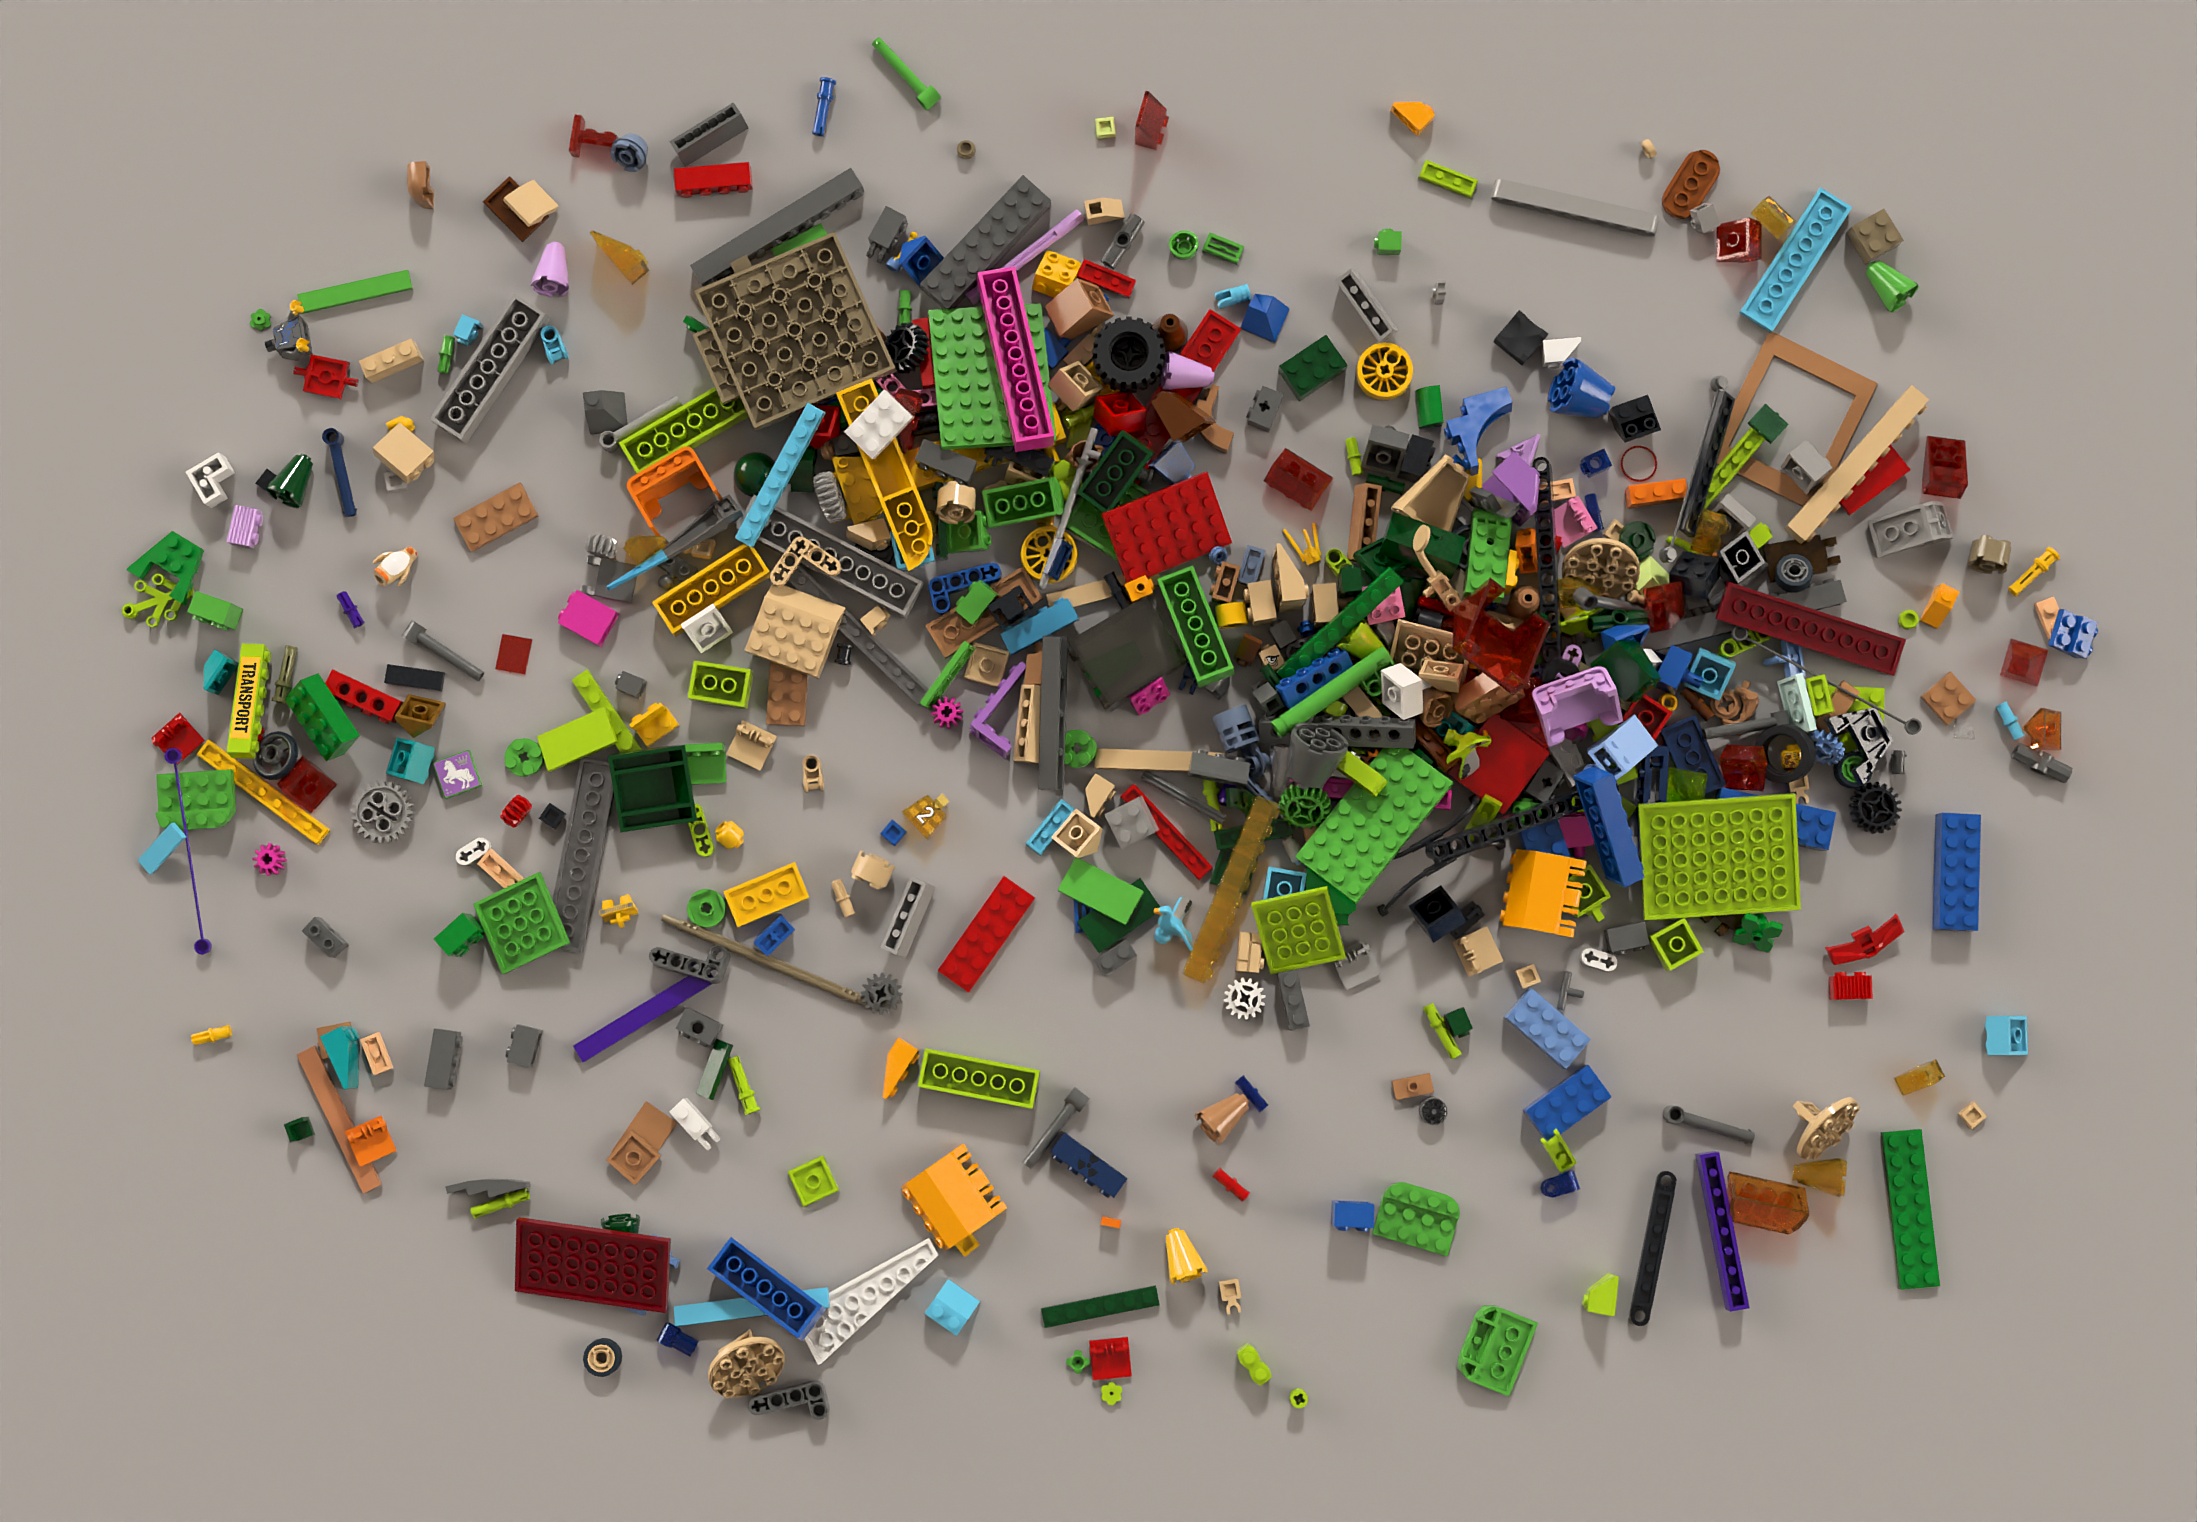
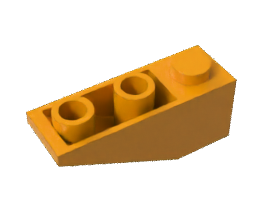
M898 1037L887 1056L883 1090L884 1099H888L889 1096L893 1098L898 1090L896 1085L900 1080L902 1082L905 1080L909 1073L907 1068L910 1064L914 1065L920 1056L917 1054L919 1049Z

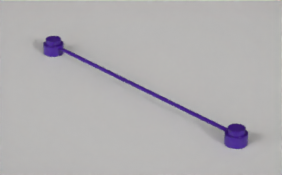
M170 748L165 752L164 757L168 763L174 764L201 936V939L195 942L194 949L198 954L203 955L210 952L212 944L203 936L177 763L182 759V752L177 748Z

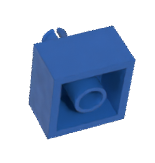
M1671 645L1658 671L1662 679L1656 683V688L1674 696L1682 682L1699 689L1704 678L1688 671L1693 654Z

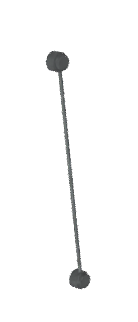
M1723 376L1714 377L1710 382L1712 390L1716 392L1670 547L1663 548L1659 552V558L1663 563L1673 562L1677 556L1676 550L1673 549V544L1719 391L1725 390L1728 385V380Z
M1736 626L1732 630L1731 636L1734 641L1742 642L1746 639L1809 674L1819 676L1748 638V630L1746 628ZM1827 680L1828 684L1905 724L1904 729L1908 734L1915 735L1921 731L1922 724L1918 719L1912 718L1905 722Z

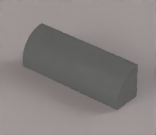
M733 102L669 142L686 167L749 127Z

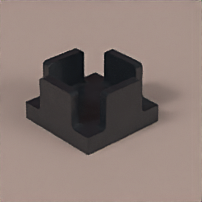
M1020 585L987 606L990 614L1001 629L1004 628V624L998 617L999 614L1004 616L1009 625L1025 616L1024 608L1019 602L1023 599L1030 610L1033 609V605Z

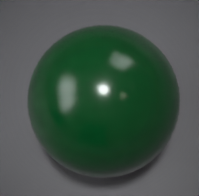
M751 452L741 457L734 468V481L738 489L745 495L757 496L775 461L767 454L761 452Z

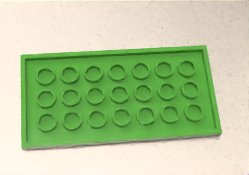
M1383 748L1369 766L1388 781L1386 786L1376 797H1373L1354 783L1295 856L1298 861L1355 904L1360 901L1453 785V781L1407 748Z

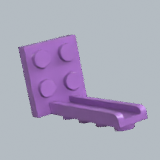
M1022 661L1019 665L1014 664L1009 671L1011 675L1007 680L1003 679L999 683L997 693L995 695L992 693L988 697L986 707L984 709L980 708L974 715L975 719L970 724L969 732L1005 760L1011 753V742L1004 736L999 737L994 733L995 730L988 724L984 726V724L1025 673L1026 665Z

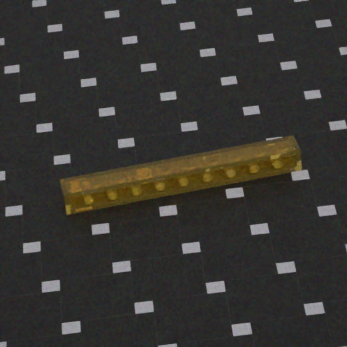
M1258 795L1255 796L1194 942L1193 950H1191L1184 966L1183 975L1205 983L1206 979L1210 980L1213 974V969H1211L1213 962L1217 963L1221 954L1218 950L1221 944L1224 945L1228 938L1226 933L1228 926L1232 927L1236 916L1233 914L1236 908L1239 909L1242 904L1243 898H1241L1243 890L1247 891L1251 880H1248L1251 872L1254 873L1257 868L1258 862H1256L1258 854L1262 855L1265 849V844H1263L1265 837L1269 838L1273 827L1270 825L1273 819L1276 820L1280 813L1278 803Z

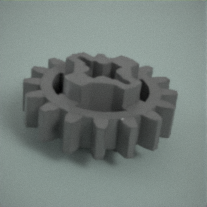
M881 973L880 977L873 974L874 979L867 978L868 985H862L865 988V991L860 992V994L865 995L862 1002L867 1001L866 1009L872 1007V1013L879 1010V1014L882 1015L883 1010H886L889 1014L891 1007L895 1010L897 1009L895 1003L902 1002L898 999V996L903 995V993L898 992L902 986H896L898 979L892 981L891 974L887 978H885L884 973ZM877 981H883L878 987L872 986ZM890 984L894 988L895 995L890 993ZM884 988V993H886L887 995L886 997H881V999H879V994H877V991H881ZM869 992L873 993L874 1003L870 1000ZM891 1001L889 1005L880 1007L882 1002Z

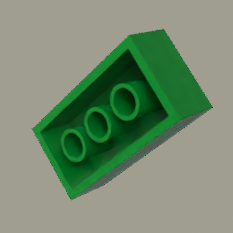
M319 673L301 679L285 698L288 707L291 708L298 722L303 726L326 762L344 755L360 737Z

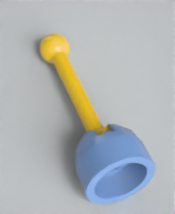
M911 232L908 241L916 239L917 233ZM901 252L897 257H891L885 264L894 273H898L902 267L899 264Z

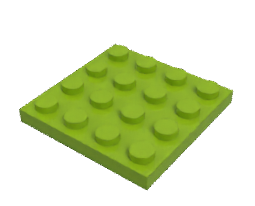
M1327 886L1251 902L1270 975L1346 959Z

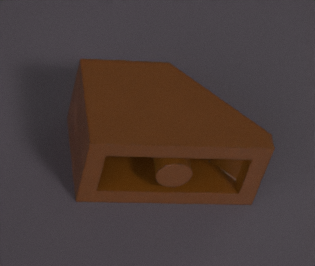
M1245 633L1234 655L1236 663L1243 667L1247 665L1251 667L1263 641Z

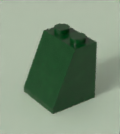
M1617 640L1590 663L1592 668L1599 666L1604 667L1608 671L1617 688L1618 696L1624 702H1638L1643 698L1644 693L1654 689L1657 686L1656 683L1662 679L1638 641Z

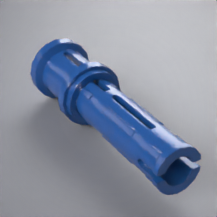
M820 77V91L817 93L819 101L812 134H816V136H824L829 104L834 98L832 93L837 81L828 77Z

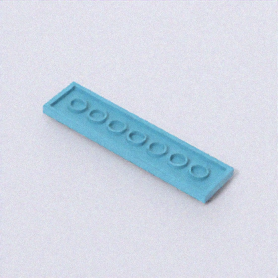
M1820 187L1739 313L1772 333L1852 207Z

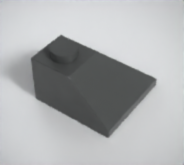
M606 390L583 392L584 410L590 434H598L605 431L615 432L628 424L624 392Z

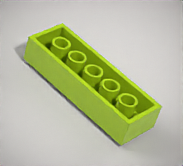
M925 1048L917 1087L1033 1109L1040 1070Z

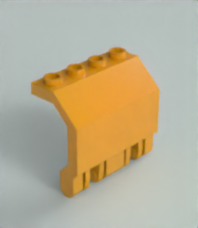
M1516 849L1515 854L1511 853L1509 864L1513 865L1512 872H1508L1506 879L1509 889L1504 892L1503 902L1506 903L1505 910H1501L1499 921L1503 922L1502 926L1525 928L1573 938L1575 929L1560 925L1575 927L1576 922L1561 920V914L1564 912L1578 915V910L1566 908L1563 905L1579 908L1582 891L1566 888V886L1582 889L1583 884L1567 880L1569 874L1579 877L1584 876V871L1570 869V867L1586 870L1587 861L1539 851Z
M964 1143L901 1186L904 1197L914 1205V1212L922 1217L925 1222V1228L928 1232H932L936 1238L937 1246L940 1249L943 1248L944 1251L972 1234L1007 1208L1003 1201L990 1208L1001 1198L998 1195L993 1197L988 1203L983 1196L990 1193L994 1187L990 1185L983 1191H979L990 1183L981 1168L972 1175H968L979 1167L977 1163L969 1166L967 1170L961 1165V1163L970 1159L972 1156L970 1152L959 1160L957 1159L968 1151Z

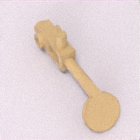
M1422 525L1415 533L1413 549L1420 563L1430 576L1426 579L1430 586L1423 591V594L1428 598L1435 592L1445 608L1454 612L1461 607L1460 603L1462 601L1458 597V592L1448 582L1447 576L1443 575L1439 570L1436 572L1428 561L1424 549L1429 542L1430 528Z

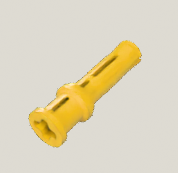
M2047 547L2045 549L2046 552L2039 558H2035L2033 565L2008 587L2009 592L2017 597L2039 574L2047 572L2049 570L2048 567L2052 563L2060 560L2059 554L2053 548Z

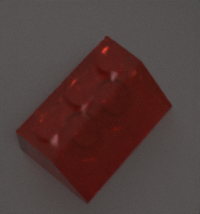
M1285 448L1271 466L1264 482L1271 488L1283 493L1287 498L1293 499L1303 508L1312 511L1333 480V477Z

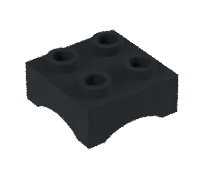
M1518 310L1493 342L1523 366L1542 341L1545 340L1548 333Z

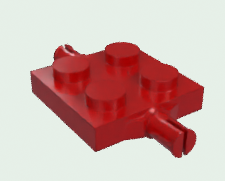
M313 354L306 369L295 366V370H293V374L304 376V392L340 400L346 385L357 387V383H359L358 379L348 378L349 362Z

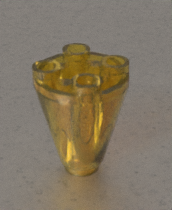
M1843 1158L1799 1163V1165H1794L1793 1180L1836 1197L1844 1196L1845 1180L1842 1179V1176L1846 1177L1847 1161L1843 1160Z

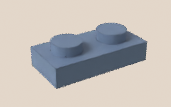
M1247 545L1237 579L1238 583L1247 585L1248 583L1257 582L1266 550Z

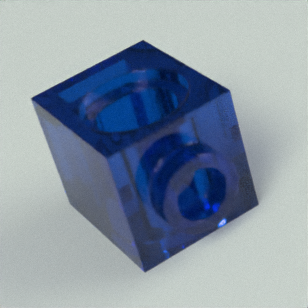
M1605 449L1592 453L1580 461L1581 471L1584 475L1587 474L1588 478L1602 473L1612 466ZM1590 461H1597L1599 468H1593L1590 465Z

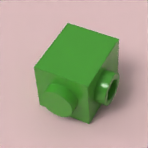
M1388 228L1379 231L1377 237H1374V248L1377 249V255H1400L1402 231H1393V229Z

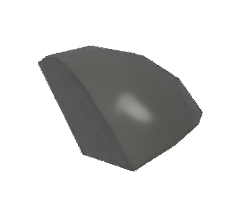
M1230 677L1208 684L1204 689L1220 700L1230 686Z

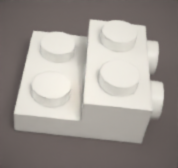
M711 604L681 624L700 653L710 649L713 645L733 633L714 604Z

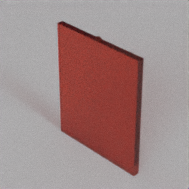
M502 634L495 669L510 673L526 674L533 639Z

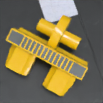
M628 894L620 897L621 905L614 906L613 900L610 899L602 901V910H599L600 916L603 917L604 922L610 921L611 925L618 923L620 928H624V922L629 921L630 916L638 914V908Z

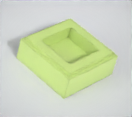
M1114 117L1095 119L1097 139L1116 137Z

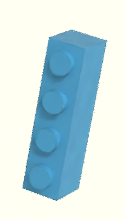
M1062 597L1053 602L1054 606L1050 608L1045 606L1039 609L1037 615L1033 617L1029 615L1020 620L1021 623L1015 627L1012 624L1004 628V632L1000 635L1010 654L1015 655L1034 645V643L1043 640V636L1052 635L1079 621L1080 618L1070 599Z

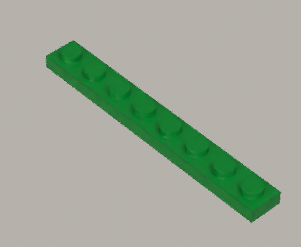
M1391 567L1386 569L1276 670L1277 674L1283 679L1296 674L1297 670L1308 667L1314 660L1321 658L1404 582L1403 579Z

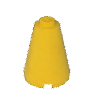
M1179 1228L1169 1230V1234L1166 1235V1246L1171 1285H1176V1280L1184 1283L1202 1276L1201 1272L1207 1274V1267L1185 1231Z

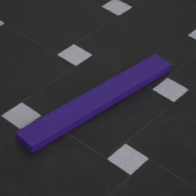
M687 976L573 1045L581 1061L585 1062L712 984Z

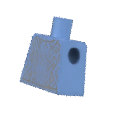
M1173 441L1148 465L1151 469H1155V472L1171 485L1192 477L1189 473L1195 468L1183 445L1177 441Z

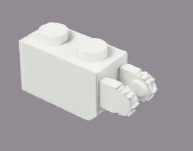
M683 1098L669 1111L695 1141L698 1140L706 1150L711 1149L709 1142L702 1137L706 1132L714 1141L718 1142L720 1140L719 1136L712 1130V1125L688 1098Z

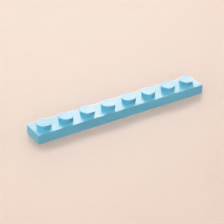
M807 403L735 538L752 548L754 547L826 412Z

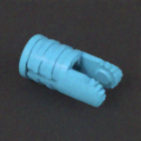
M1247 284L1214 294L1215 298L1220 300L1217 304L1220 309L1251 300Z

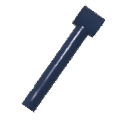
M327 428L322 434V439L330 448L344 511L342 512L345 517H353L357 515V508L354 505L341 448L344 436L334 428ZM332 434L337 435V439L334 442L329 441Z

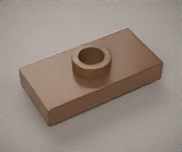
M1430 1073L1392 1081L1396 1100L1434 1092Z

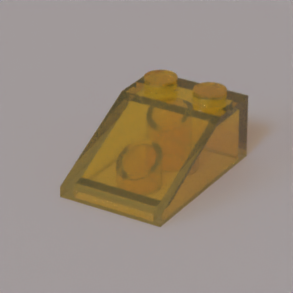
M593 230L589 232L596 244L632 285L650 271L647 267L648 261L639 249L635 251L630 245Z

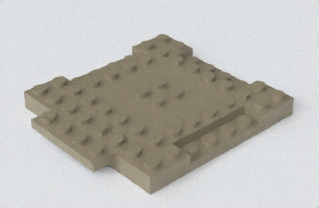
M835 231L694 291L710 326L707 329L692 334L723 405L738 398L742 399L755 431L791 417V414L803 410L807 403L815 405L836 396V392L869 379L876 381L896 372Z

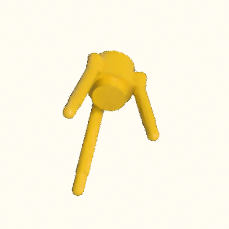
M1312 523L1315 547H1312L1306 529L1303 530L1308 549L1304 550L1305 554L1302 553L1287 530L1283 529V533L1299 554L1302 562L1306 561L1307 565H1311L1321 560L1320 556L1322 554L1319 548L1315 523Z

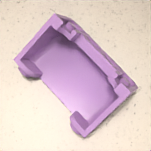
M1593 667L1541 685L1532 692L1542 730L1549 747L1557 745L1564 740L1563 730L1598 718L1605 725H1615L1623 722L1617 688L1604 667Z

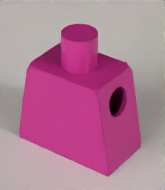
M1585 812L1570 813L1557 818L1567 848H1573L1574 857L1586 856L1585 846L1593 845L1594 841Z

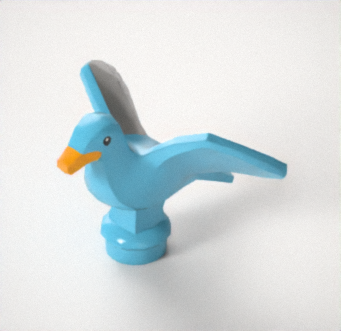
M1180 897L1173 910L1169 906L1154 909L1155 914H1160L1158 920L1160 927L1156 929L1154 934L1157 942L1166 944L1171 940L1172 935H1176L1184 940L1190 951L1193 950L1191 945L1192 934L1182 924L1183 917L1192 905V901L1189 898Z

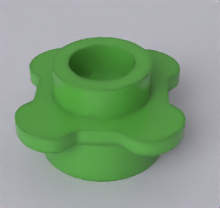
M1075 1350L1074 1355L1066 1360V1364L1071 1366L1076 1374H1080L1082 1369L1090 1363L1089 1358H1085L1081 1350Z

